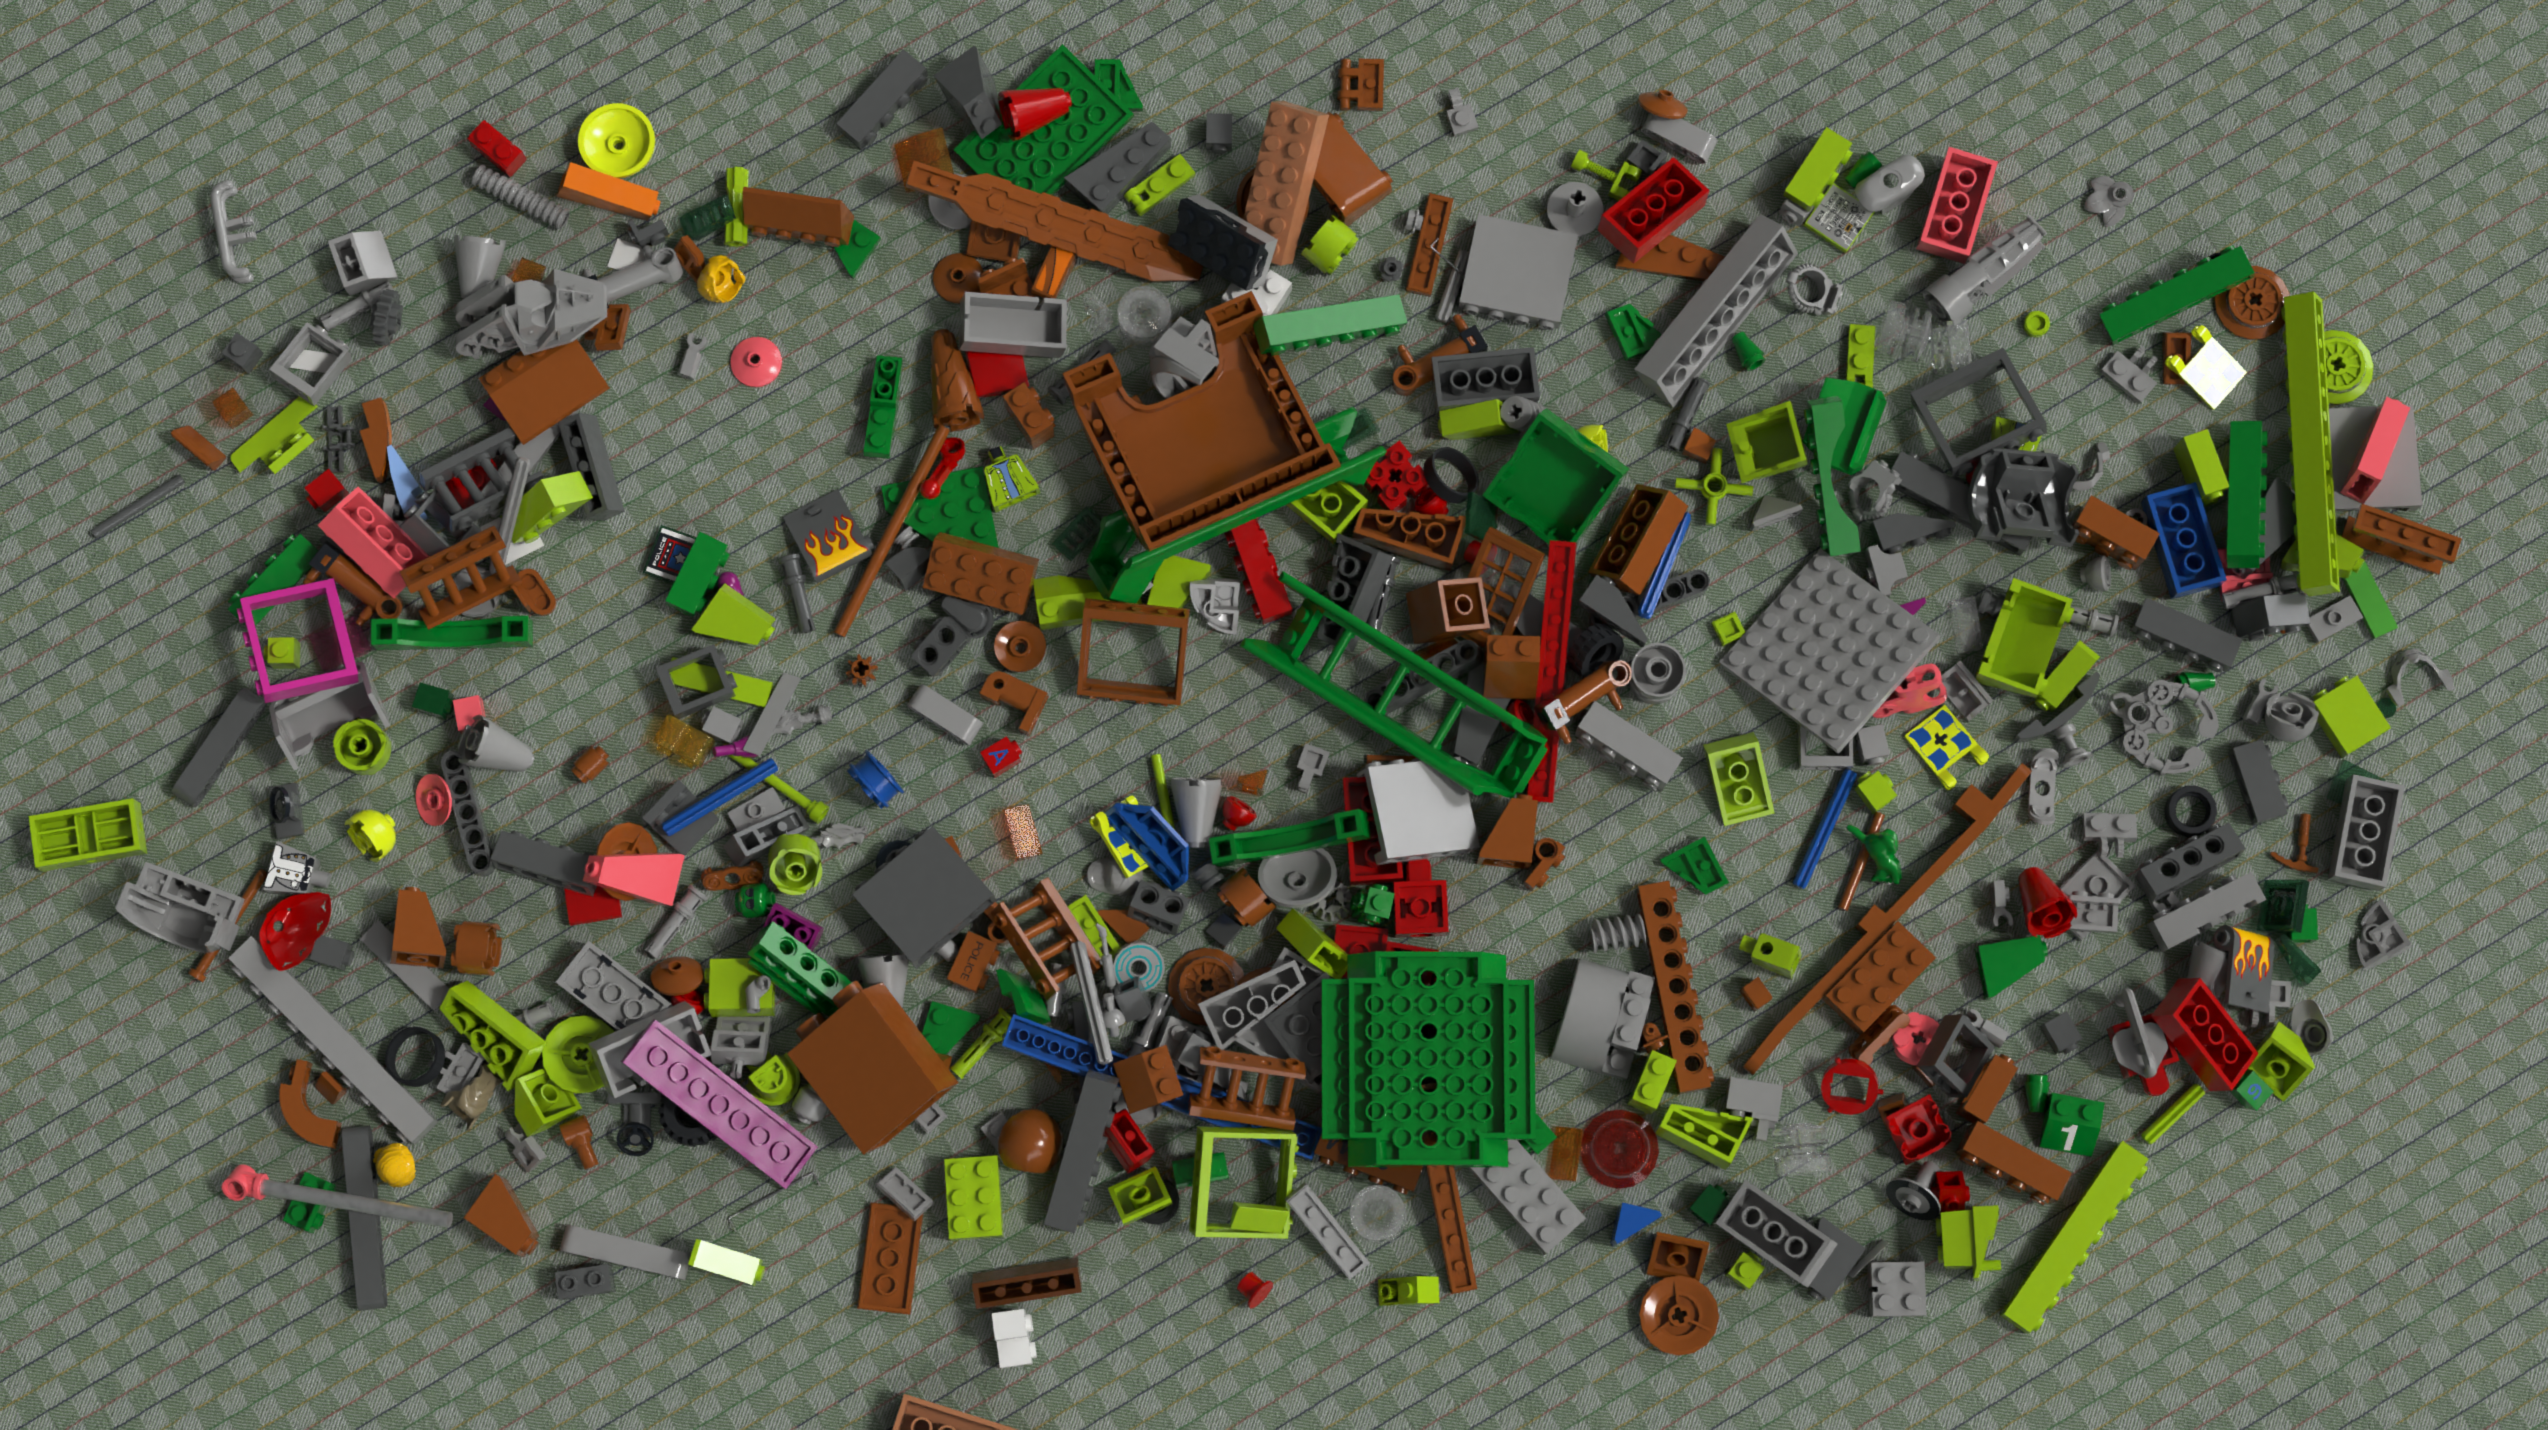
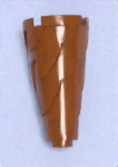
M948 329L937 330L931 337V404L933 426L935 429H937L939 424L950 426L951 432L966 430L980 424V418L984 420V411L976 394L970 373L966 369L965 362L958 349L954 333L949 332Z

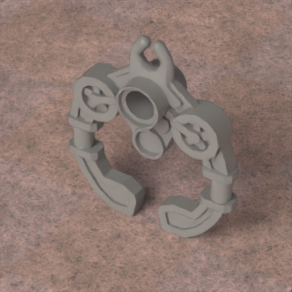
M2156 679L2148 685L2147 690L2135 696L2123 692L2113 693L2112 699L2124 700L2125 705L2123 708H2116L2113 701H2109L2108 706L2115 715L2123 719L2125 734L2123 735L2122 744L2124 749L2133 754L2144 764V767L2160 771L2159 774L2163 776L2166 773L2188 772L2200 766L2205 756V753L2198 747L2191 746L2185 750L2181 760L2172 761L2167 758L2165 762L2154 758L2155 752L2147 750L2149 745L2148 733L2166 734L2173 729V721L2162 710L2161 705L2169 703L2173 696H2177L2179 700L2186 697L2195 701L2193 706L2199 708L2203 714L2198 724L2199 734L2208 738H2214L2219 728L2217 714L2205 697V692H2198L2190 688L2189 684L2186 683L2181 684L2167 682L2164 679ZM2139 705L2145 707L2146 714L2143 718L2134 719L2131 713L2134 707Z

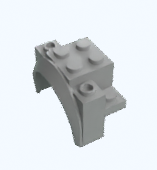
M1180 316L1175 323L1173 322L1167 327L1164 334L1157 337L1149 351L1152 382L1164 399H1168L1206 382L1213 377L1219 364L1210 324L1203 319L1195 326Z
M145 862L136 885L126 882L115 909L128 922L160 939L196 952L211 953L220 948L230 951L240 928L235 922L245 899Z

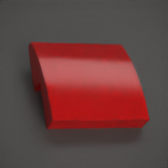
M965 351L970 376L978 398L999 396L1002 392H1010L1024 382L1029 387L1022 355Z
M596 887L593 897L564 888L570 926L622 918L621 900L610 896L602 887Z

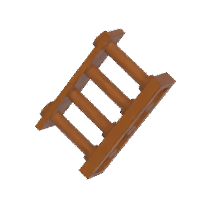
M2365 504L2360 505L2356 518L2347 517L2341 537L2362 549L2436 575L2440 574L2443 562L2448 564L2454 563L2462 540L2460 537Z
M495 526L489 527L400 571L410 593L418 591L426 608L419 610V613L428 630L511 590V585L513 584L515 586L522 584L513 565L505 567L499 551L506 548ZM489 556L497 573L482 579L475 562ZM466 568L473 584L459 591L451 574ZM442 579L449 596L435 603L428 585Z
M1049 877L1040 881L1031 890L1034 894L1033 897L1010 909L1007 908L1003 901L991 912L995 925L1002 930L1035 981L1038 992L1044 995L1047 1001L1060 990L1057 984L1075 975L1076 970L1073 963L1051 975L1043 962L1066 949L1071 952L1070 946L1072 943L1077 941L1085 943L1093 975L1103 967L1100 964V956ZM1038 905L1041 906L1048 918L1022 931L1015 918ZM1052 927L1056 928L1062 940L1036 953L1029 940Z
M1215 1046L1199 1048L1200 1064H1204L1206 1067L1200 1093H1190L1188 1101L1189 1115L1294 1131L1296 1122L1295 1111L1293 1108H1289L1295 1078L1305 1080V1062H1300L1294 1058L1279 1059L1226 1051ZM1216 1066L1232 1069L1227 1095L1224 1098L1210 1095ZM1243 1070L1258 1073L1253 1100L1250 1102L1237 1100ZM1269 1074L1284 1076L1279 1104L1276 1106L1263 1104Z

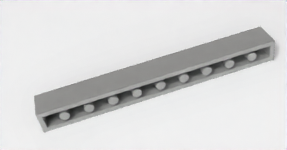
M250 936L228 958L233 963L231 969L241 978L246 976L252 982L249 987L258 996L264 994L270 1000L267 1005L278 1015L282 1012L288 1018L285 1023L295 1033L300 1030L306 1036L303 1041L314 1052L319 1049L325 1055L322 1060L332 1070L337 1067L343 1073L340 1078L350 1088L355 1085L362 1092L359 1095L361 1100L369 1107L373 1104L379 1110L377 1113L378 1117L387 1125L392 1123L398 1129L395 1132L396 1135L407 1144L410 1141L413 1144H417L439 1122L399 1081L389 1074L388 1070L288 970L278 971L271 965L262 949L261 943L256 938Z

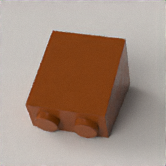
M1482 577L1435 581L1406 593L1414 644L1439 642L1490 628Z
M1487 635L1484 645L1483 696L1485 698L1535 700L1540 664V636Z
M1522 794L1517 795L1516 798H1511L1478 855V865L1529 870L1532 863L1538 800H1532V796Z
M405 887L404 890L399 889L390 964L444 969L446 948L426 892H421L416 887Z
M495 1174L467 1212L464 1219L514 1254L525 1257L526 1254L531 1255L539 1244L536 1240L540 1235L509 1181Z

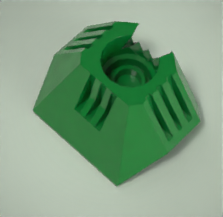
M1826 377L1818 399L1838 396L1843 401L1845 428L1834 448L1831 468L1853 475L1862 470L1887 401L1880 390L1855 381ZM1808 424L1802 440L1807 447V434H1811L1810 424Z

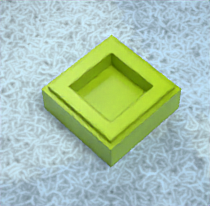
M1732 612L1711 623L1722 647L1740 639L1745 634V630L1736 612Z

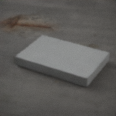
M2098 849L2060 889L2067 896L2072 895L2073 891L2088 892V896L2098 897V893L2114 894V898H2121L2122 901L2136 885L2108 857H2100ZM2069 930L2079 941H2082L2091 932Z

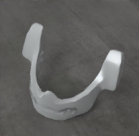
M2099 442L2096 444L2097 463L2092 476L2087 480L2075 481L2073 489L2080 491L2088 490L2094 487L2103 475V461L2110 459L2106 443ZM2044 449L2045 453L2054 454L2051 449Z
M2418 649L2402 652L2391 668L2393 684L2387 688L2388 695L2397 707L2404 705L2400 682L2403 668L2408 663H2417L2418 660L2429 663L2435 679L2440 680L2448 691L2454 690L2453 679L2449 670H2440L2430 656Z

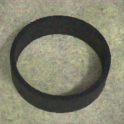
M1441 447L1427 458L1424 463L1423 472L1429 487L1436 495L1447 502L1462 503L1478 488L1479 477L1474 465L1463 453L1456 449ZM1435 458L1446 459L1460 469L1467 481V493L1457 492L1441 480L1435 468Z
M422 1027L406 1028L396 1034L387 1047L385 1055L387 1070L394 1079L407 1086L420 1087L434 1080L442 1070L445 1061V1048L441 1039ZM429 1034L435 1045V1058L431 1067L424 1075L417 1079H401L395 1066L396 1054L400 1046L413 1035Z

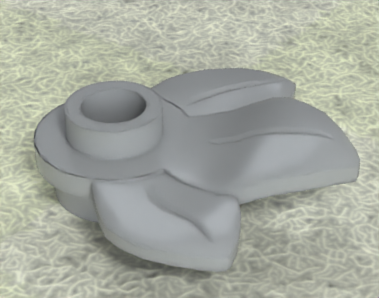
M2107 176L2093 179L2091 185L2095 192L2087 198L2084 209L2092 213H2103L2105 227L2113 226L2124 218L2126 206L2134 198L2133 188L2126 182H2115ZM2118 190L2126 192L2123 198L2116 197Z

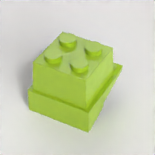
M1791 401L1726 424L1741 483L1754 479L1758 480L1808 465Z
M1998 1205L1973 1206L1972 1210L1941 1212V1219H1936L1937 1237L1942 1236L1943 1242L1942 1246H1938L1939 1263H1944L1945 1269H1973L1974 1281H1979L1981 1271L2001 1270V1260H1984L1988 1242L1994 1239L1999 1217Z

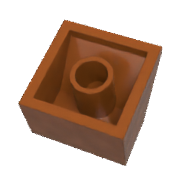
M1167 1045L1113 1063L1116 1076L1120 1078L1119 1085L1122 1088L1121 1091L1129 1114L1183 1096Z

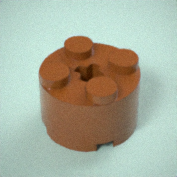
M1242 867L1219 887L1221 891L1217 895L1226 906L1231 907L1233 905L1237 912L1234 915L1243 926L1247 927L1250 925L1254 927L1272 912L1276 906L1273 903L1267 904L1270 900L1249 875L1244 876L1247 871Z
M464 921L461 925L456 924L454 929V939L457 940L456 951L453 950L451 954V965L456 966L461 974L493 976L496 972L492 971V969L499 966L502 951V938L496 935V930L501 931L500 926L497 923Z

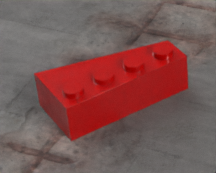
M1258 518L1224 533L1229 548L1234 547L1237 556L1233 557L1238 572L1243 570L1246 580L1242 581L1247 596L1252 594L1255 604H1252L1251 607L1255 618H1261L1264 625L1291 615L1292 607L1284 584L1278 580V568L1272 552L1268 550L1267 536L1264 529L1260 528Z

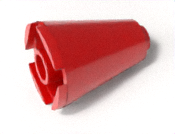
M1062 88L1004 90L998 93V96L1003 97V100L998 101L1001 118L1005 129L1010 128L1013 133L1008 135L1012 141L1020 140L1067 114L1069 107L1072 106L1069 93L1064 92Z
M2038 867L2025 869L2020 874L2018 882L2028 931L2034 937H2037L2036 935H2043L2046 939L2059 936L2069 930L2072 926L2070 922L2074 917L2075 919L2077 918L2075 904L2042 869Z

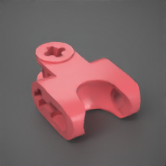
M1934 664L1915 667L1872 716L1884 718L1900 711L1911 714L1944 703L1947 699V690L1942 683L1939 668ZM1927 673L1935 674L1932 680H1922L1923 676ZM1934 689L1940 691L1937 697H1929L1927 695L1928 692Z

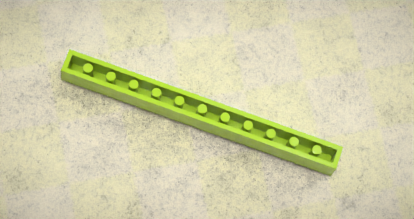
M2314 291L2284 297V306L2281 308L2282 318L2285 321L2286 330L2283 331V340L2287 346L2284 363L2288 369V378L2285 384L2290 397V402L2287 403V412L2291 418V427L2288 428V434L2293 451L2290 452V462L2294 466L2291 484L2295 491V500H2293L2292 506L2297 518V524L2294 525V534L2298 540V549L2295 551V557L2300 570V574H2297V584L2299 589L2309 597L2340 592L2322 299Z

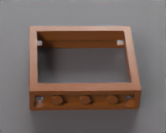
M1086 598L1083 610L1077 695L1090 696V699L1104 697L1117 702L1133 700L1138 704L1160 703L1166 707L1168 704L1181 705L1190 609ZM1092 619L1180 628L1175 687L1087 678Z

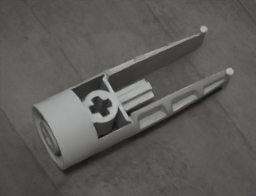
M2031 215L2027 216L2026 220L2011 227L1967 258L1969 262L1950 277L1942 275L1925 288L1922 295L1926 305L1943 325L1948 328L1954 327L1972 313V305L1985 295L1991 296L2029 264L2041 250L2043 251L2046 248L2040 240L2047 232Z

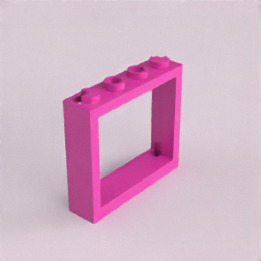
M334 578L240 598L241 608H237L240 624L245 623L247 632H242L245 647H251L253 656H248L251 671H257L259 680H254L258 695L263 694L265 703L359 683L358 671ZM325 594L344 669L270 686L251 610Z

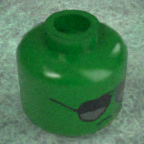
M765 883L743 885L735 895L736 909L745 918L766 917L770 914L773 905L776 903L775 893L770 891Z

